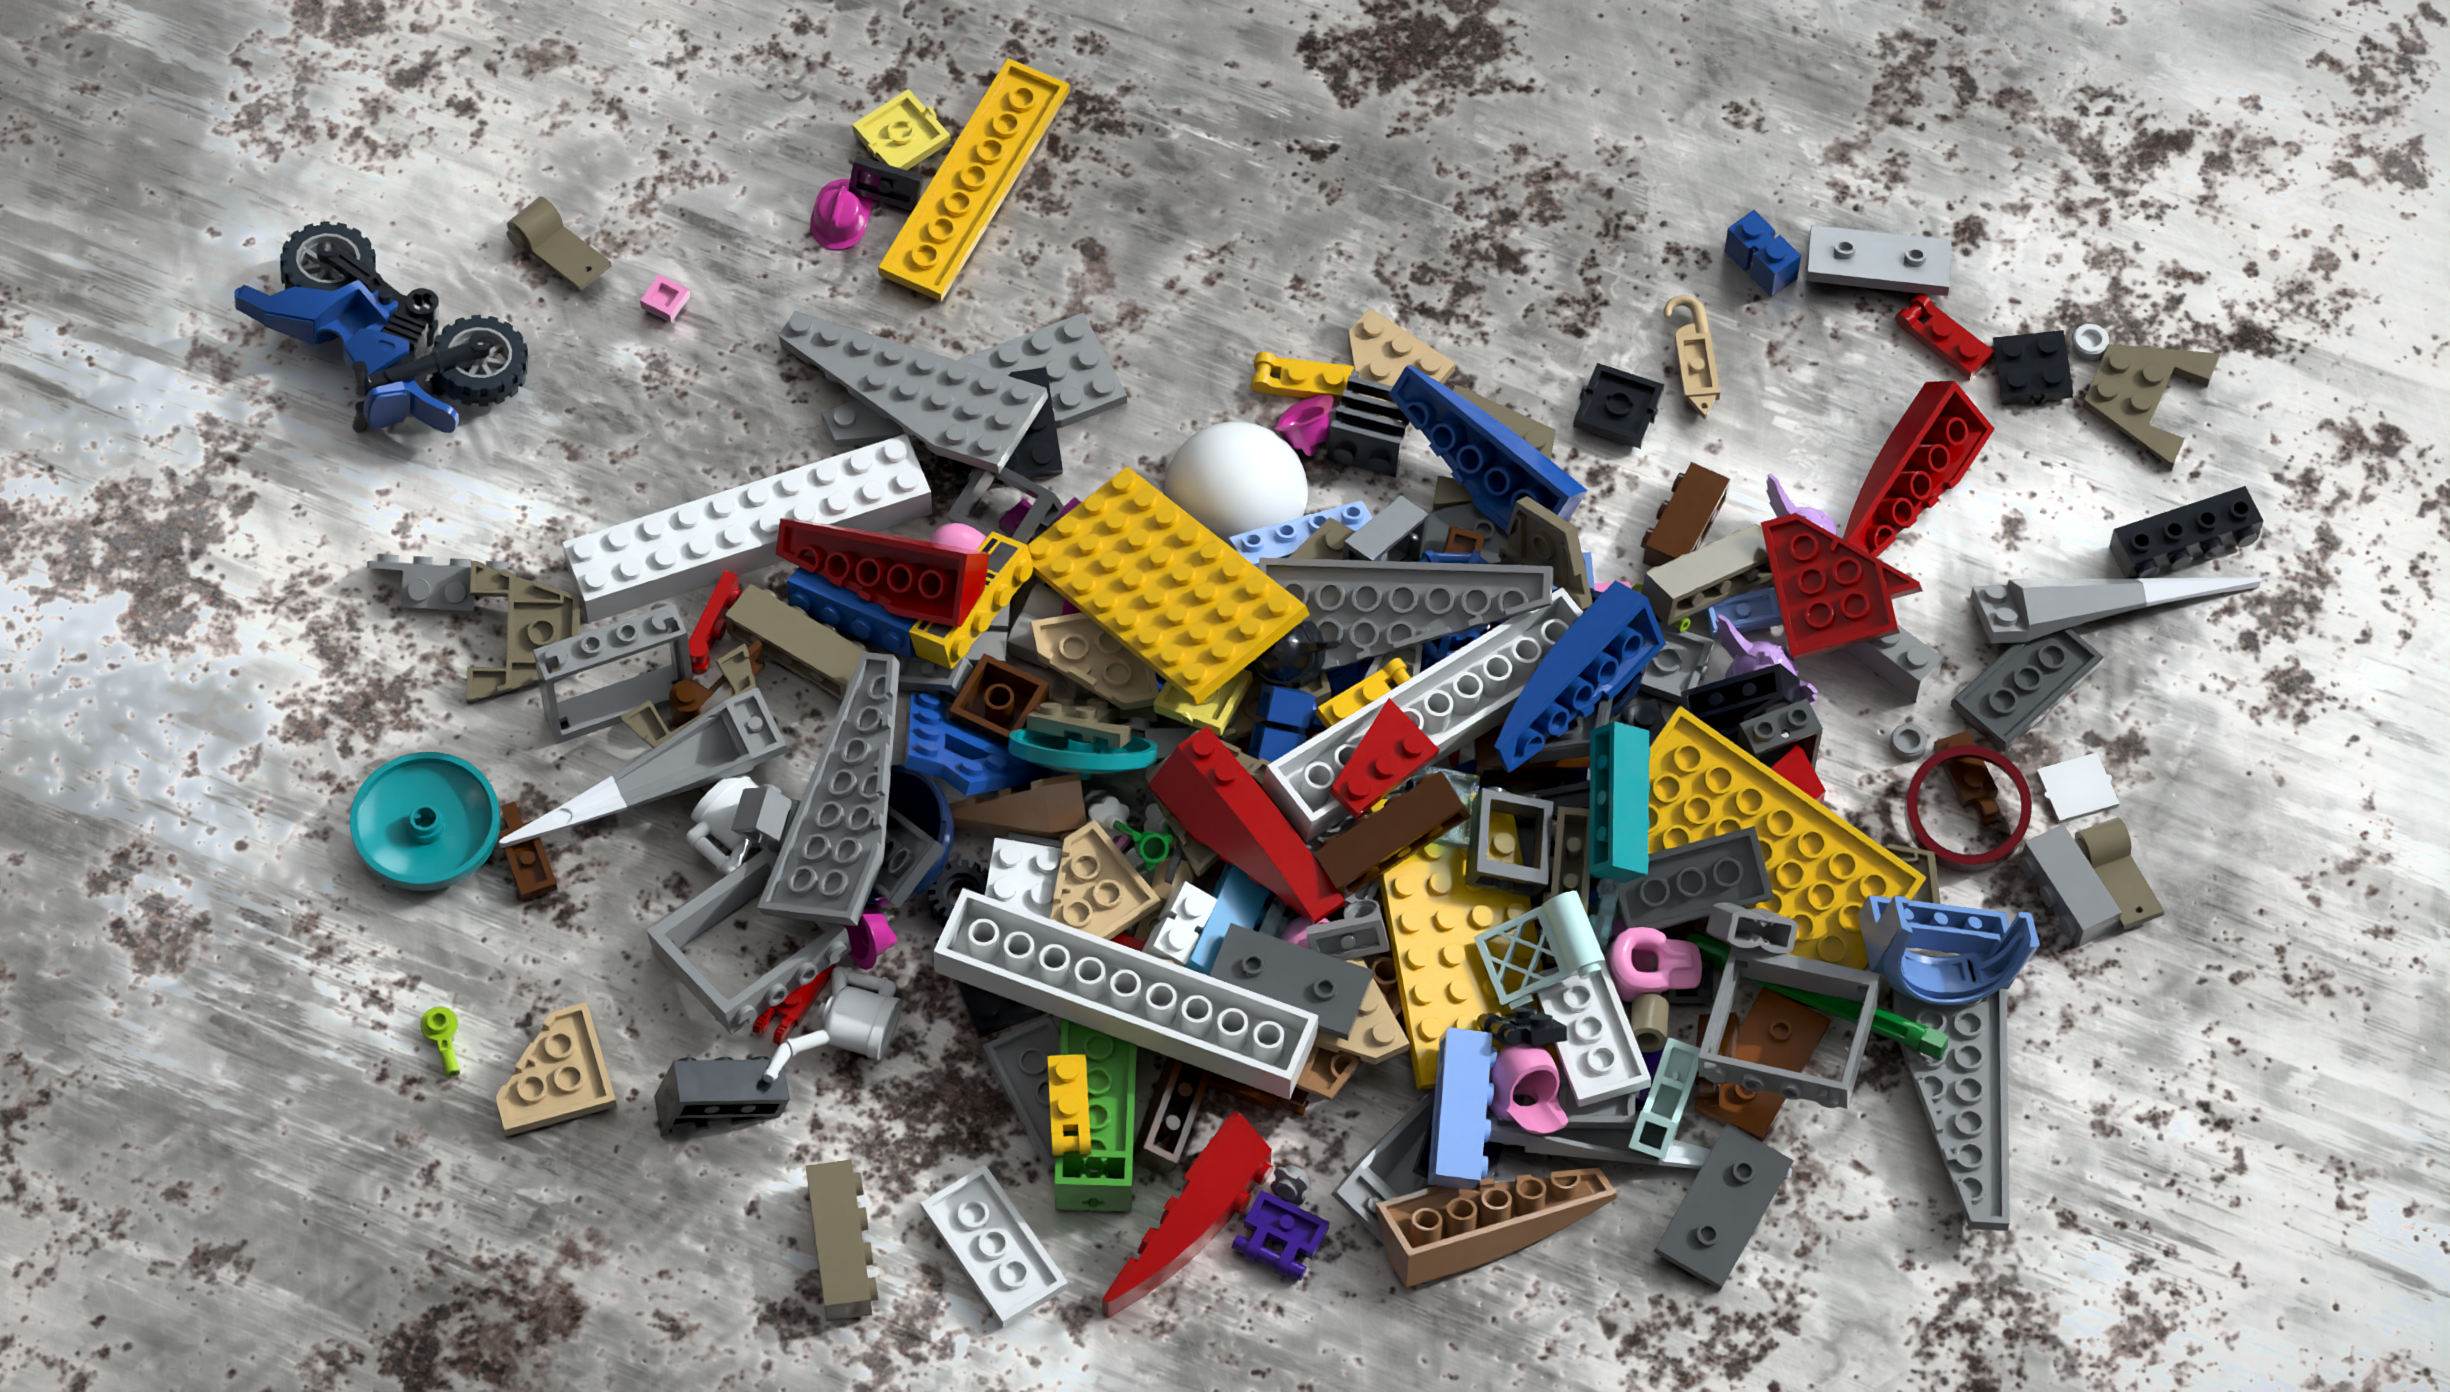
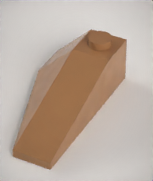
M1072 774L1030 782L1031 789L1022 792L1013 791L1011 788L998 790V794L988 801H985L982 797H972L949 803L954 828L1008 837L1010 831L1058 840L1060 843L1064 842V838L1087 824L1080 775Z

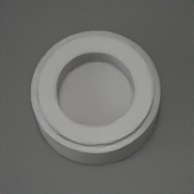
M1899 725L1891 734L1890 750L1901 761H1916L1926 751L1927 735L1917 725Z

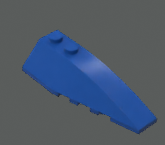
M1407 365L1389 392L1390 397L1414 428L1421 430L1431 443L1429 447L1436 456H1441L1453 471L1451 475L1459 485L1463 484L1474 499L1471 501L1478 510L1505 532L1516 501L1526 496L1568 521L1588 490L1507 426L1411 365Z
M1615 580L1580 617L1574 620L1530 677L1506 719L1494 746L1504 770L1510 773L1542 750L1545 740L1551 735L1559 737L1569 730L1568 723L1577 716L1586 718L1595 711L1594 704L1602 698L1610 700L1616 696L1666 645L1648 597Z

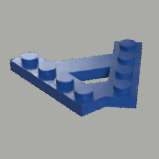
M910 693L906 709L904 768L914 771L920 770L925 774L940 777L965 796L1031 785L1030 782L1040 779L1068 775L1069 772L1041 767L1010 754L1007 745L946 718V702L941 701L935 695Z

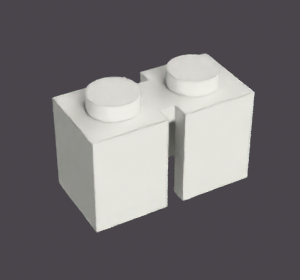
M1186 881L1172 890L1158 918L1161 922L1154 926L1142 952L1160 959L1173 960L1174 964L1184 966L1200 937L1198 932L1204 929L1217 899Z

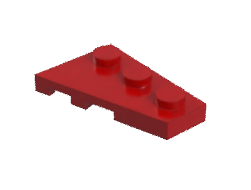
M1388 698L1332 785L1330 794L1354 819H1357L1438 756L1440 749Z

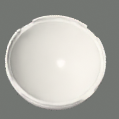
M1225 422L1209 426L1197 432L1178 449L1166 473L1164 495L1229 545V537L1303 517L1308 499L1306 474L1298 455L1282 437L1265 427L1253 423Z

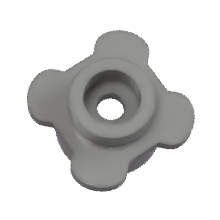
M1296 1166L1277 1167L1274 1171L1275 1181L1270 1185L1271 1190L1284 1200L1292 1201L1297 1205L1303 1204L1305 1201L1304 1191L1309 1187V1178L1306 1173Z

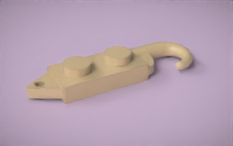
M1679 295L1667 302L1664 308V317L1670 318L1671 311L1677 306H1686L1692 311L1694 323L1685 325L1676 332L1674 344L1684 403L1689 402L1701 417L1706 419L1715 400L1720 399L1721 393L1711 332H1709L1706 310L1703 304L1692 296Z

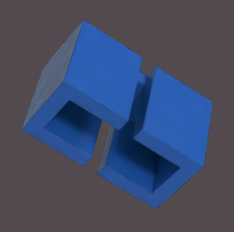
M1753 210L1728 228L1724 251L1745 272L1751 268L1750 277L1770 297H1773L1798 279L1801 255L1781 235L1774 238L1775 229Z
M1263 683L1256 715L1265 717V720L1292 726L1291 729L1254 722L1247 755L1258 760L1263 758L1274 762L1307 742L1308 739L1304 734L1305 729L1309 728V724H1312L1316 717L1317 704L1314 702L1316 696L1303 690Z

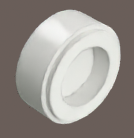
M2082 325L2074 333L2072 341L2073 351L2084 360L2093 361L2103 357L2109 344V336L2098 325Z

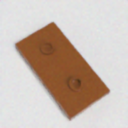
M1763 986L1738 1029L1735 1059L1803 1073L1827 1031L1831 1019ZM1725 1083L1721 1086L1720 1106L1705 1107V1095L1698 1098L1694 1111L1724 1126L1728 1122L1763 1142L1787 1098L1782 1097L1778 1093L1764 1090L1755 1092L1741 1085Z

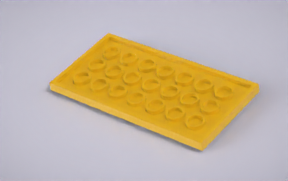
M1128 466L1027 545L1033 562V573L1197 706L1309 616L1305 604Z
M1680 705L1650 747L1648 854L1755 826L1774 899L1743 908L1767 909L1792 919L1798 924L1793 951L1785 954L1863 970L1869 961L1857 914L1869 895L1888 898L1901 896L1912 900L1927 877Z
M1477 794L1458 795L1470 813V803ZM1381 799L1368 809L1366 813L1373 815L1384 807L1388 799ZM1490 811L1487 859L1524 866L1514 815ZM1469 819L1378 877L1407 1037L1410 1043L1409 1048L1417 1090L1435 1089L1439 1037L1447 1027L1482 1032L1477 1024L1479 1015L1494 1013L1501 1017V1014L1515 1013V1011L1511 1010L1510 1005L1501 1006L1474 936L1531 911V901L1529 896L1465 885ZM1533 920L1525 925L1520 939L1538 945L1535 922ZM1516 929L1507 932V934L1514 936ZM1500 935L1487 941L1486 943L1492 957L1504 961L1512 940ZM1518 943L1510 964L1528 970L1536 949ZM1541 957L1534 973L1544 971ZM1494 962L1499 973L1502 965ZM1508 967L1503 980L1507 995L1521 988L1526 974ZM1534 993L1532 994L1534 1002H1531L1525 1006H1535L1537 1007V1010L1541 1012L1540 1006ZM1492 1037L1491 1046H1495L1498 1053L1505 1045ZM1554 1043L1540 1045L1551 1055L1559 1074V1056Z

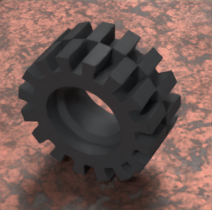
M963 859L962 866L956 867L955 860L949 862V869L944 868L938 879L928 888L929 909H931L933 919L938 918V925L944 928L955 906L947 898L948 893L953 888L969 887L975 893L985 896L989 873L986 868L981 871L980 864L974 862L971 868L968 865V860Z

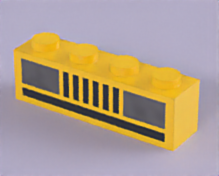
M993 531L976 550L989 553L985 590L961 627L918 619L909 630L916 656L951 670L962 657L966 656L972 644L982 632L989 628L991 621L1003 607L1009 604L1015 592L1030 578L1034 571L1033 562L1026 544Z

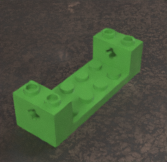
M1061 1018L1060 1055L1086 1054L1091 1154L1080 1155L1079 1151L1064 1152V1156L1055 1157V1210L1132 1212L1137 1045ZM1063 1131V1136H1078V1131Z

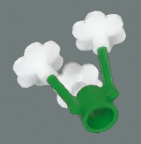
M1106 796L1101 803L1092 804L1088 810L1090 819L1087 824L1095 819L1111 840L1115 836L1123 834L1135 841V848H1131L1124 856L1150 886L1157 866L1156 863L1165 859L1169 850L1168 844L1173 841V836L1170 835L1171 829L1157 804L1152 803L1147 806L1145 810L1147 818L1144 823L1145 832L1141 834L1128 827L1126 819L1130 813L1129 808L1125 804L1119 803L1115 797Z

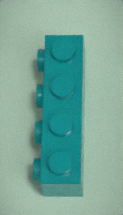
M1615 721L1591 730L1590 875L1622 883L1648 875V829L1650 825L1649 730Z

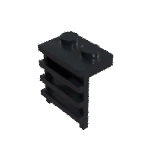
M1352 370L1346 389L1343 391L1340 405L1337 407L1336 416L1330 426L1327 460L1396 477L1400 465L1402 443L1410 421L1397 404L1391 403L1394 401L1390 397L1389 392L1393 386L1359 378V372ZM1356 393H1360V394L1372 396V397H1375V398H1371V397L1359 395V394H1356ZM1347 407L1354 408V409H1358V410H1362V411H1365V412H1361V411L1349 409V408H1347ZM1377 415H1381V416H1385V417L1397 419V420H1400V421H1396V420H1392V419L1380 417V416H1377Z

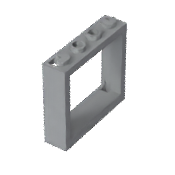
M675 603L533 650L544 715L556 744L622 723L621 716L648 700L652 702L656 711L670 707L669 693L673 685L679 681L693 680L688 635ZM669 643L672 665L557 703L553 681ZM559 665L560 670L552 673L551 667ZM567 720L570 728L561 730L560 722Z
M768 848L759 852L647 930L653 953L731 1035L748 1023H753L756 1017L772 1006L779 1005L786 996L802 985L813 981L816 975L830 965L840 962V958L852 951L847 929L842 924L814 921L825 933L727 1000L679 950L765 889L777 857Z
M1732 945L1698 1055L1699 1076L1705 1077L1714 1083L1728 1082L1741 1085L1750 1091L1759 1092L1764 1090L1778 1093L1790 1100L1800 1098L1817 1102L1819 1105L1827 1108L1841 1107L1848 1109L1881 993V974L1785 953H1772L1758 947L1741 948ZM1741 976L1863 1003L1841 1082L1717 1055Z

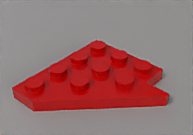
M1797 513L1761 522L1793 661L1900 633L1893 599L1922 592V586L1919 581Z

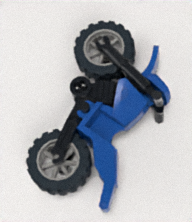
M330 221L320 222V225L316 226L312 223L304 226V230L301 232L296 230L291 234V240L285 241L282 247L283 253L280 255L281 282L285 284V290L270 296L247 285H242V287L237 288L234 292L236 310L262 323L264 327L311 345L322 344L338 337L342 339L344 362L356 381L355 393L366 397L364 401L358 402L355 405L356 414L352 428L356 432H363L367 424L376 429L385 428L402 422L411 414L434 429L444 433H451L458 426V413L450 405L437 399L447 395L450 399L455 401L457 398L461 400V404L471 406V403H477L479 407L489 406V403L492 402L500 404L505 402L507 396L512 398L516 395L518 387H522L526 380L528 371L527 344L523 343L522 334L519 331L515 332L510 323L506 321L501 323L498 321V318L489 316L486 319L481 318V315H472L471 319L465 320L462 317L455 320V324L452 326L450 324L446 325L442 329V334L438 335V296L432 290L426 288L414 289L407 296L395 290L376 272L375 250L371 249L370 240L367 237L363 238L361 231L353 228L351 230L344 223L337 222V225H331ZM306 260H310L311 262L315 263L303 266ZM318 273L317 278L310 276V274ZM415 305H417V306H419V307H421V308L418 310V309L415 308ZM434 345V347H432V352H430L429 355L424 356V354H426L427 348ZM501 354L505 360L495 359L494 357ZM490 368H495V369H499V370H497L496 372L492 373V371L490 370ZM432 374L433 377H430L429 381H426L427 375Z

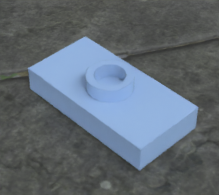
M1774 588L1734 595L1703 609L1711 638L1719 637L1716 632L1718 628L1715 623L1718 620L1717 616L1719 614L1728 618L1740 633L1779 626L1783 623Z

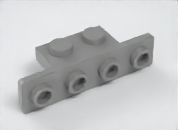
M377 554V561H367V568L403 570L401 607L475 611L476 596H470L472 561L470 559L450 558L449 565L435 564V557L413 556V563L399 562V555ZM486 561V566L499 571L505 570L516 576L517 569H508V562Z

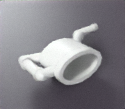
M746 773L722 779L706 793L691 815L692 820L697 825L686 835L690 847L698 850L717 867L716 869L719 872H723L725 875L741 866L750 848L759 847L763 839L762 835L760 843H753L731 830L743 789L759 787ZM710 833L728 850L732 851L731 855L726 856L705 837Z
M838 966L833 968L831 971L832 995L827 1003L820 1004L817 1017L822 1018V1028L824 1029L792 1040L790 1038L786 1039L777 1048L768 1068L764 1070L763 1079L769 1083L773 1082L778 1077L779 1071L789 1057H795L798 1053L824 1044L880 1060L890 1044L901 1012L902 999L893 997L896 991L895 983L888 980L887 977H876L852 970L851 967L844 968Z

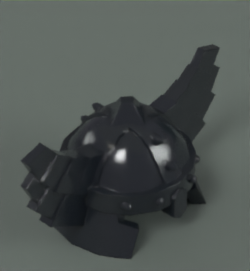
M1312 620L1305 621L1301 624L1299 623L1252 661V664L1257 674L1265 683L1297 689L1308 685L1319 675L1325 662L1326 649L1343 646V641H1324L1322 633Z

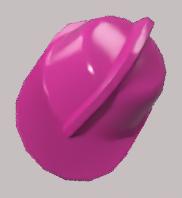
M850 179L835 180L824 186L817 196L811 215L810 231L813 238L821 246L830 250H844L853 247L859 242L866 230L872 210L873 199L848 191Z
M1317 395L1301 400L1284 411L1274 431L1280 432L1283 439L1293 450L1303 449L1307 456L1313 455L1318 450L1319 444L1329 438L1331 426L1329 413L1333 406L1334 398L1330 395Z
M864 907L857 926L842 924L847 929L852 951L848 954L864 970L873 968L877 956L884 953L897 942L896 935L889 927L883 913L877 908Z

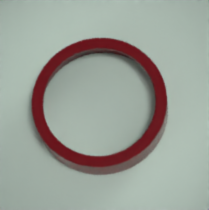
M1976 745L1949 747L1929 757L1914 774L1904 805L1905 823L1916 847L1935 852L1936 864L1959 872H1979L1993 868L2007 860L2023 841L2032 813L2029 787L2019 769L2000 753ZM1954 758H1975L1995 765L2010 777L2020 795L2021 814L2014 833L2005 843L1986 853L1968 855L1950 851L1939 845L1929 836L1919 818L1917 798L1923 780L1938 764Z

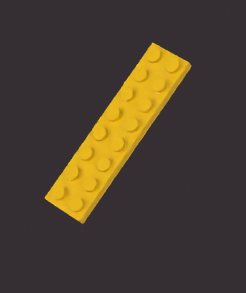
M1007 58L880 263L878 274L942 302L1068 96L1070 84Z

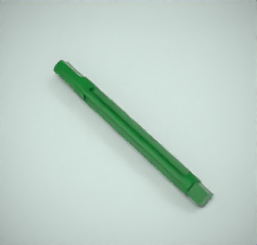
M1692 930L1685 941L1694 943L1699 948L1702 962L1712 963L1713 967L1724 971L1731 945ZM1740 977L1857 1025L1863 1005L1862 1002ZM1876 1007L1870 1031L1904 1044L1906 1047L1935 1059H1941L1948 1047L1949 1035Z

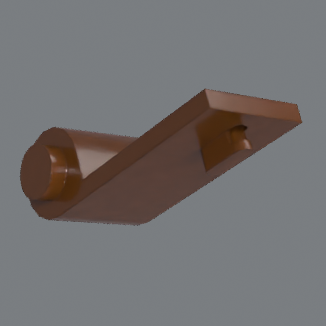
M758 640L748 648L754 678L766 666L764 663L763 644ZM722 675L709 689L694 680H683L673 685L669 693V702L674 726L679 728L733 696L734 692L725 677Z

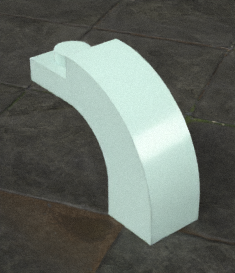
M1668 1037L1649 1095L1634 1129L1629 1148L1664 1160L1667 1158L1699 1069L1698 1055L1701 1048Z

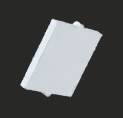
M2097 752L2043 767L2036 771L2045 792L2044 800L2049 801L2058 824L2119 807L2120 803L2111 785L2112 776L2106 774Z

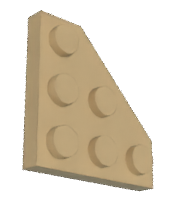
M1369 308L1349 330L1348 340L1354 371L1359 372V378L1394 386L1407 365H1411L1443 384L1455 371V362L1372 308ZM1358 393L1359 395H1363V396L1375 398V397H1372V396H1368V395H1364V394ZM1377 415V416H1380V417H1384V418H1388V419L1400 421V420H1397V419H1393V418H1389V417Z
M1083 612L1031 621V629L1039 661L1122 710L1154 706L1153 703L1159 695L1155 671Z
M1095 819L1064 838L1061 863L1053 897L1051 920L1111 940L1161 907L1160 898Z
M1362 957L1344 960L1368 968ZM1373 978L1348 1041L1317 1031V1037L1313 1045L1336 1053L1344 1051L1360 1056L1361 1061L1376 1065L1408 1051L1410 1043Z
M587 1002L550 1011L543 1022V1028L533 1043L530 1042L515 1065V1071L507 1084L502 1085L495 1096L505 1136L617 1107Z

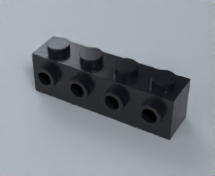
M2246 486L2115 528L2109 548L2125 578H2151L2160 571L2169 568L2180 569L2191 561L2202 557L2213 558L2224 550L2236 546L2242 548L2251 545L2259 538L2264 520Z

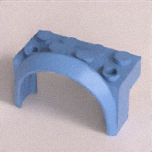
M1869 895L1857 914L1871 972L1884 974L1889 985L1905 997L1932 1004H1964L1987 997L1999 989H2009L2017 975L2040 946L2032 914L2019 911L2009 927L2005 912L1912 901L1901 896L1888 898ZM1906 948L1935 950L1944 953L1951 952L1957 953L1959 956L1929 957L1913 953ZM1968 960H1970L1973 965L1974 977L1976 979L1974 982L1972 981L1970 975Z

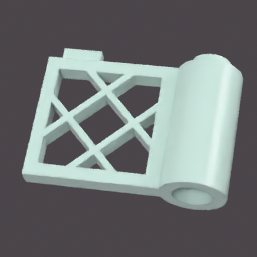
M1577 891L1557 895L1534 910L1474 936L1501 1006L1510 1005L1513 1011L1516 1007L1534 1002L1532 994L1569 977L1579 975L1582 980L1597 975L1601 972L1600 966L1606 962ZM1536 919H1539L1543 929L1538 945L1520 939L1525 925ZM1516 929L1514 936L1507 934V932ZM1500 935L1512 940L1504 961L1492 957L1486 943ZM1547 941L1551 951L1544 948ZM1518 943L1536 949L1528 970L1510 964ZM1542 952L1554 956L1560 970L1546 978L1534 973ZM1494 962L1502 965L1499 973ZM1508 967L1526 974L1521 988L1507 995L1503 980ZM1532 977L1539 979V981L1530 984Z

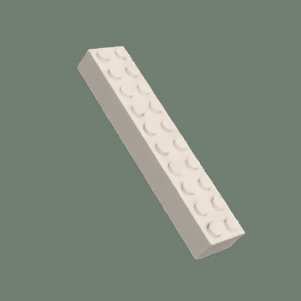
M907 434L562 542L565 562L577 595L581 598V605L587 621L591 623L717 583L724 570L739 576L786 561L775 554L780 518L877 532L932 514L931 490Z
M1560 588L1552 593L1551 606L1510 618L1267 765L1262 787L1305 842H1308L1350 816V813L1330 794V791L1388 698L1440 749L1438 756L1409 778L1411 779L1506 721L1530 677L1574 620L1583 614L1582 610L1564 588Z
M964 888L934 949V970L939 974L1288 1100L1291 1098L1317 1037L1318 1015Z

